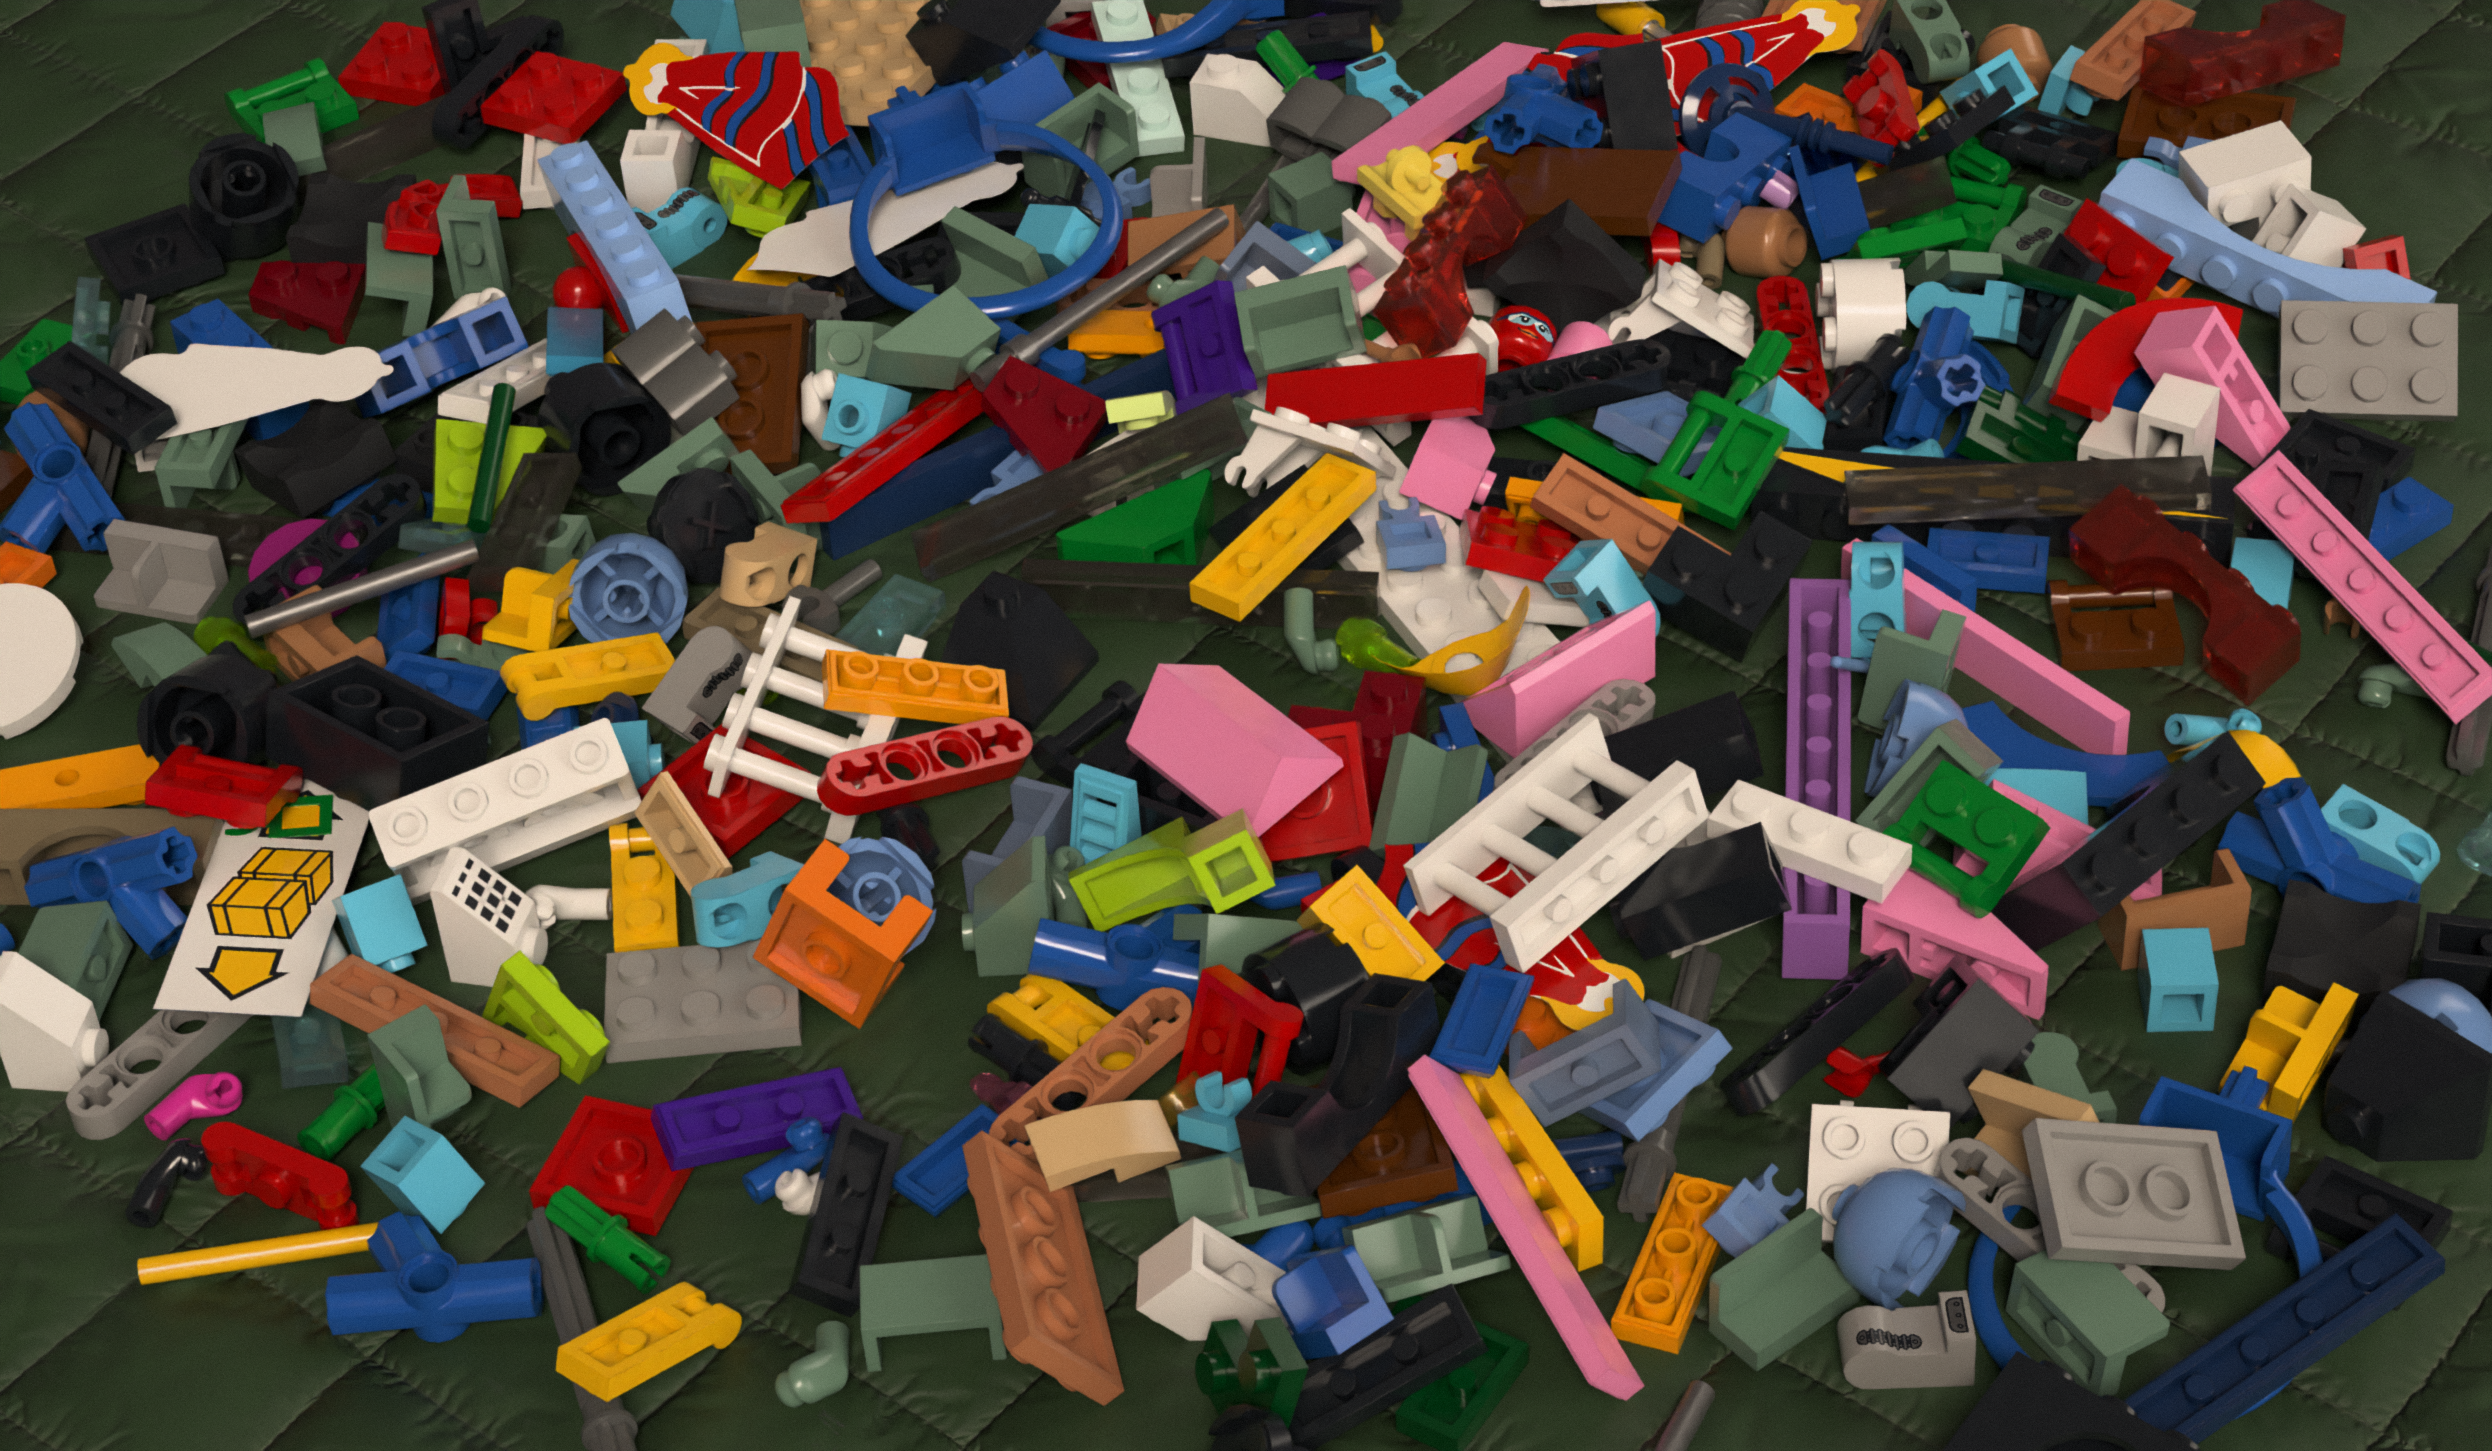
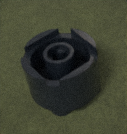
M246 133L221 136L210 141L201 149L199 158L193 167L191 166L189 174V218L192 228L200 236L212 242L222 260L235 261L239 258L260 257L287 244V232L290 225H294L297 222L299 177L292 157L278 144L273 142L272 147L266 143L256 141V135Z
M592 363L579 367L570 373L561 372L555 374L545 385V399L542 402L537 419V428H543L547 435L545 450L576 483L583 486L587 491L601 496L624 493L617 482L669 447L671 438L669 418L657 401L623 366L617 363Z
M218 654L199 658L163 679L143 699L137 715V733L140 746L146 757L149 758L153 755L160 766L181 744L200 747L203 755L259 765L268 759L265 757L268 692L276 689L277 683L267 670L255 668L249 663L233 656Z
M1321 922L1315 923L1248 955L1243 961L1242 972L1237 973L1239 977L1274 1001L1291 1004L1303 1012L1304 1018L1300 1034L1297 1038L1291 1039L1285 1064L1289 1071L1301 1076L1332 1062L1339 1034L1340 1008L1369 979L1361 960L1347 942L1336 947L1326 936V934L1335 931V929ZM1258 1028L1261 1035L1258 1037V1048L1261 1053L1265 1033Z

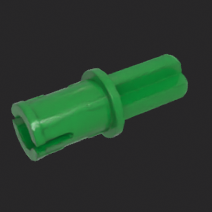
M1280 30L1272 31L1257 44L1256 50L1284 84L1285 88L1281 90L1284 94L1291 90L1300 77L1320 80L1314 73V70L1317 69L1316 65L1313 64L1309 67Z
M1923 126L1918 132L1919 137L1926 134ZM1975 136L1969 138L1959 147L1936 158V160L1946 164L1948 171L1955 176L1967 175L1978 182L2003 187L2009 181L2007 175L2012 169L2006 159L1981 147L1980 141Z
M1767 329L1761 333L1743 366H1737L1732 371L1731 379L1733 383L1723 399L1738 405L1776 377L1792 349V342L1784 336V333L1778 330L1771 331Z
M374 1063L350 1086L340 1085L334 1091V1100L327 1108L297 1134V1140L306 1153L330 1162L362 1128L371 1129L377 1123V1113L385 1106Z
M564 1186L549 1199V1204L544 1211L546 1218L586 1248L587 1259L591 1262L598 1263L603 1261L636 1286V1289L642 1294L652 1291L658 1283L650 1277L651 1275L639 1266V1263L645 1264L660 1277L664 1278L670 1267V1258L658 1252L627 1228L628 1221L625 1217L619 1214L612 1217L572 1186Z

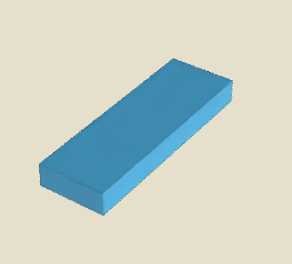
M548 307L546 374L554 376L561 372L570 373L584 365L603 363V309Z

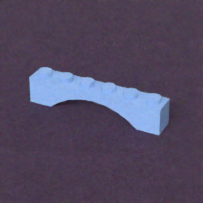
M586 140L578 144L568 143L554 149L550 155L537 159L556 214L569 235L577 233L587 246L606 280L631 334L664 308L677 321L684 315L692 321L677 277L588 141Z
M2133 158L2101 192L2099 201L2101 206L2174 256L2167 269L2276 318H2279L2281 300L2434 303L2437 296V291L2386 269H2349L2323 266L2293 259L2263 248L2238 235L2214 218L2192 196L2181 179Z

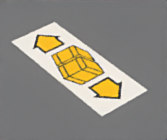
M303 779L299 797L333 794L332 834L268 838L269 827L258 828L246 835L230 836L225 835L226 829L239 828L229 825L225 820L153 1009L302 1017L310 994V983L315 979L337 915L332 900L344 895L369 822V811L350 801L338 798L333 792L309 779ZM320 805L283 807L282 829L319 826Z

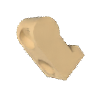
M769 521L755 527L753 540L729 544L725 548L719 596L731 604L760 607L785 599L787 593L797 585L810 587L817 538ZM798 556L796 571L794 574L790 573V567Z

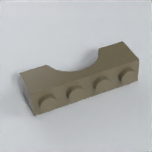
M166 808L0 809V905H31L24 886L30 876V866L35 863L97 847L121 836L135 837L173 826L182 835L191 837L198 858L193 865L192 878L179 884L163 887L162 889L176 905H193L223 828L222 819L203 815L194 817L175 816L170 814Z

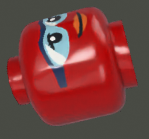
M1511 305L1499 309L1490 318L1488 323L1496 333L1499 341L1498 372L1546 361L1558 339L1556 327L1551 320L1539 310L1528 306Z

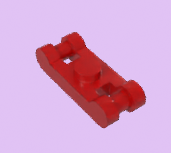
M1879 49L1867 61L1869 68L1861 76L1854 75L1842 87L1845 96L1853 103L1862 136L1894 145L1895 148L1901 141L1908 142L1920 130V126L1901 65L1890 53ZM1869 161L1872 165L1878 168H1883L1885 166L1882 164Z
M232 1122L215 1123L203 1132L201 1142L207 1159L213 1163L211 1166V1176L214 1186L222 1195L235 1196L247 1192L258 1197L262 1202L274 1209L285 1208L318 1222L320 1231L360 1225L357 1207L349 1199L352 1189L348 1175L343 1168Z

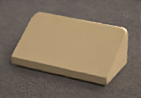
M660 772L634 813L691 897V889L695 885L709 879L726 877L733 874L732 865L669 772Z

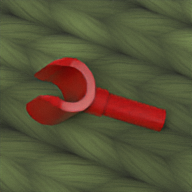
M1839 1046L1828 1055L1826 1061L1836 1069L1833 1073L1824 1077L1823 1082L1848 1097H1859L1867 1089L1873 1076L1881 1072L1877 1065L1891 1050L1862 1059L1845 1047Z

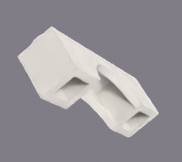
M656 39L654 45L663 42L672 44L686 56L709 54L707 39ZM665 113L653 116L647 115L645 130H629L620 159L627 202L631 208L637 207L646 213L666 204L671 195L677 190L689 187L701 143L699 138Z

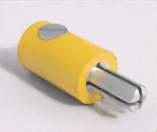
M1643 1L1597 4V17L1622 35L1643 33V40L1650 41L1674 35L1665 29L1664 16Z

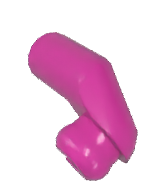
M225 1071L215 1074L190 1076L144 1116L145 1124L157 1138L166 1141L189 1120L223 1117L236 1110L242 1101V1084L237 1076Z

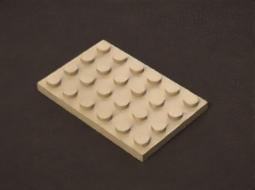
M799 0L805 21L812 67L824 68L830 71L836 78L839 88L841 115L845 125L869 126L867 116L888 109L887 100L896 97L895 89L900 86H905L909 92L915 90L922 97L936 83L931 66H925L905 36L919 20L917 16L918 10L930 0Z

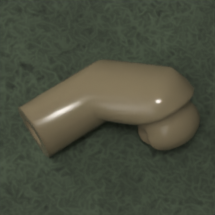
M1681 233L1680 255L1683 258H1697L1696 272L1703 279L1701 284L1709 289L1719 288L1722 285L1726 252L1722 236L1717 233L1703 244Z

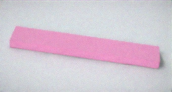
M1509 42L1501 43L1332 160L1333 179L1361 185L1357 182V168L1365 164L1376 166L1384 163L1388 152L1392 149L1401 150L1404 147L1415 145L1429 153L1498 104L1504 97L1507 77L1514 74H1522L1535 54L1549 52V49Z
M2279 450L2232 489L2251 512L2455 725L2492 695V668Z
M1858 538L1853 540L1855 542H1863ZM1853 541L1842 547L1841 579H1851ZM1904 568L1908 634L1929 640L1942 609L1966 616L1954 667L2085 752L2104 755H2126L2130 722L2129 710Z
M1423 1055L1407 1069L1411 1082L1588 1384L1618 1399L1627 1401L1644 1387L1643 1382L1460 1075L1432 1058Z

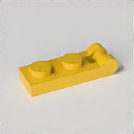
M656 632L516 655L506 660L502 665L500 677L508 690L517 694L516 704L524 717L531 721H538L550 715L556 708L603 701L606 696L613 692H622L630 696L651 693L656 689L676 660L659 633Z
M628 823L610 825L609 841L611 848L615 953L681 947L677 876L644 827L629 828ZM655 851V855L633 857V853Z
M1027 974L1020 980V988L1013 994L1003 992L987 1005L988 1014L994 1013L1001 1021L1031 1041L1035 1039L1043 1040L1048 1045V1053L1061 1062L1115 1018L1062 981ZM1146 1040L1144 1043L1149 1045V1041ZM1123 1051L1112 1052L1104 1056L1100 1061V1066L1107 1070L1116 1071L1124 1069L1133 1062L1135 1057Z
M684 1281L559 1346L555 1371L578 1384L589 1393L608 1402L710 1345L717 1349L726 1348L737 1337L741 1328L742 1317L739 1312L723 1303L711 1305L706 1302V1295L702 1290Z

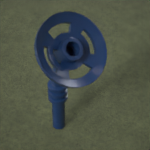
M1721 63L1702 70L1689 83L1680 103L1679 127L1683 142L1689 151L1704 158L1707 148L1705 142L1709 140L1711 130L1735 112L1793 138L1799 147H1805L1807 144L1808 149L1815 151L1819 146L1820 153L1827 154L1829 150L1888 166L1894 152V145L1836 129V124L1830 121L1825 125L1823 119L1817 118L1813 122V117L1809 115L1799 119L1775 113L1772 96L1764 81L1753 70L1740 64ZM1728 77H1737L1746 81L1755 89L1756 94L1754 95L1749 89L1741 85H1730ZM1710 87L1717 97L1710 106L1708 121L1698 122L1697 114L1700 101L1706 90ZM1733 93L1742 95L1748 102L1734 101Z

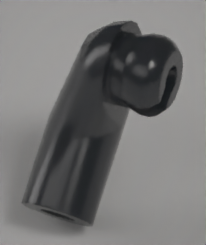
M180 1138L168 1144L140 1177L125 1211V1215L131 1223L143 1228L155 1226L178 1176H183L193 1182L203 1177L209 1162L203 1146L190 1144V1138Z

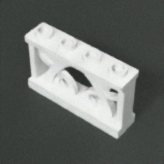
M602 718L371 809L368 817L388 867L394 872L395 876L401 874L411 903L414 906L431 899L429 890L450 848L461 847L466 849L497 873L608 829L610 825L620 824L636 817L634 812L642 801L612 725L607 718Z

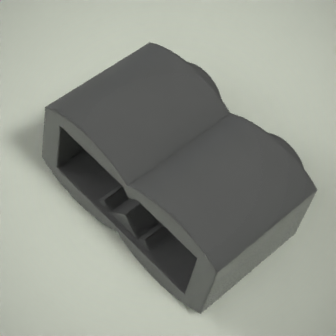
M1300 77L1266 119L1270 146L1296 161L1319 152H1323L1331 160H1334L1391 120V113L1376 99L1357 95H1345L1330 81Z
M664 308L611 351L620 365L657 401L669 418L672 426L684 436L711 416L715 418L740 398L731 383L738 375L718 350L708 355L700 347L706 340L686 315L677 321Z

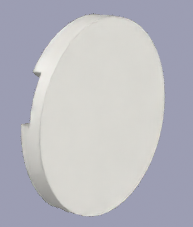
M0 584V735H3L5 739L15 737L35 727L62 704L76 683L73 675L79 661L80 646L83 644L80 628L61 600L42 588L28 584Z

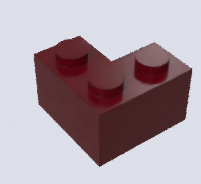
M1365 670L1353 711L1291 705L1288 718L1302 729L1351 721L1360 722L1372 808L1374 812H1377L1393 737L1410 732L1424 740L1426 739L1428 732L1426 679L1420 676Z

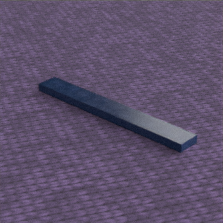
M1165 348L1079 387L1104 400L1165 390L1169 391L1177 402ZM1107 419L1092 442L1118 431V424H1109ZM994 425L911 463L834 520L819 522L823 551L835 561L970 499L986 488L994 487L991 471L1016 450L1009 442L1008 433L1003 428Z

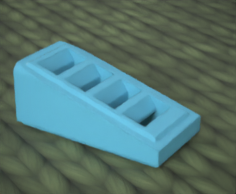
M1080 763L1074 772L1070 846L1082 854L1085 864L1142 837L1137 782ZM1097 798H1100V799H1103V800H1106V801L1115 803V804H1117V805H1116V807H1113V806H1110V805H1107V804L1098 802V801H1097Z

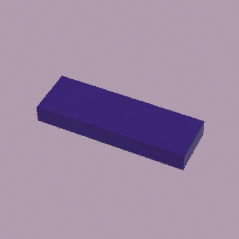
M838 1067L654 1104L650 1119L671 1171H677L792 1147L786 1138L787 1129L792 1123L805 1117H814L819 1120L823 1133H828L829 1135L833 1123L842 1112L862 1120L864 1118L842 1068Z

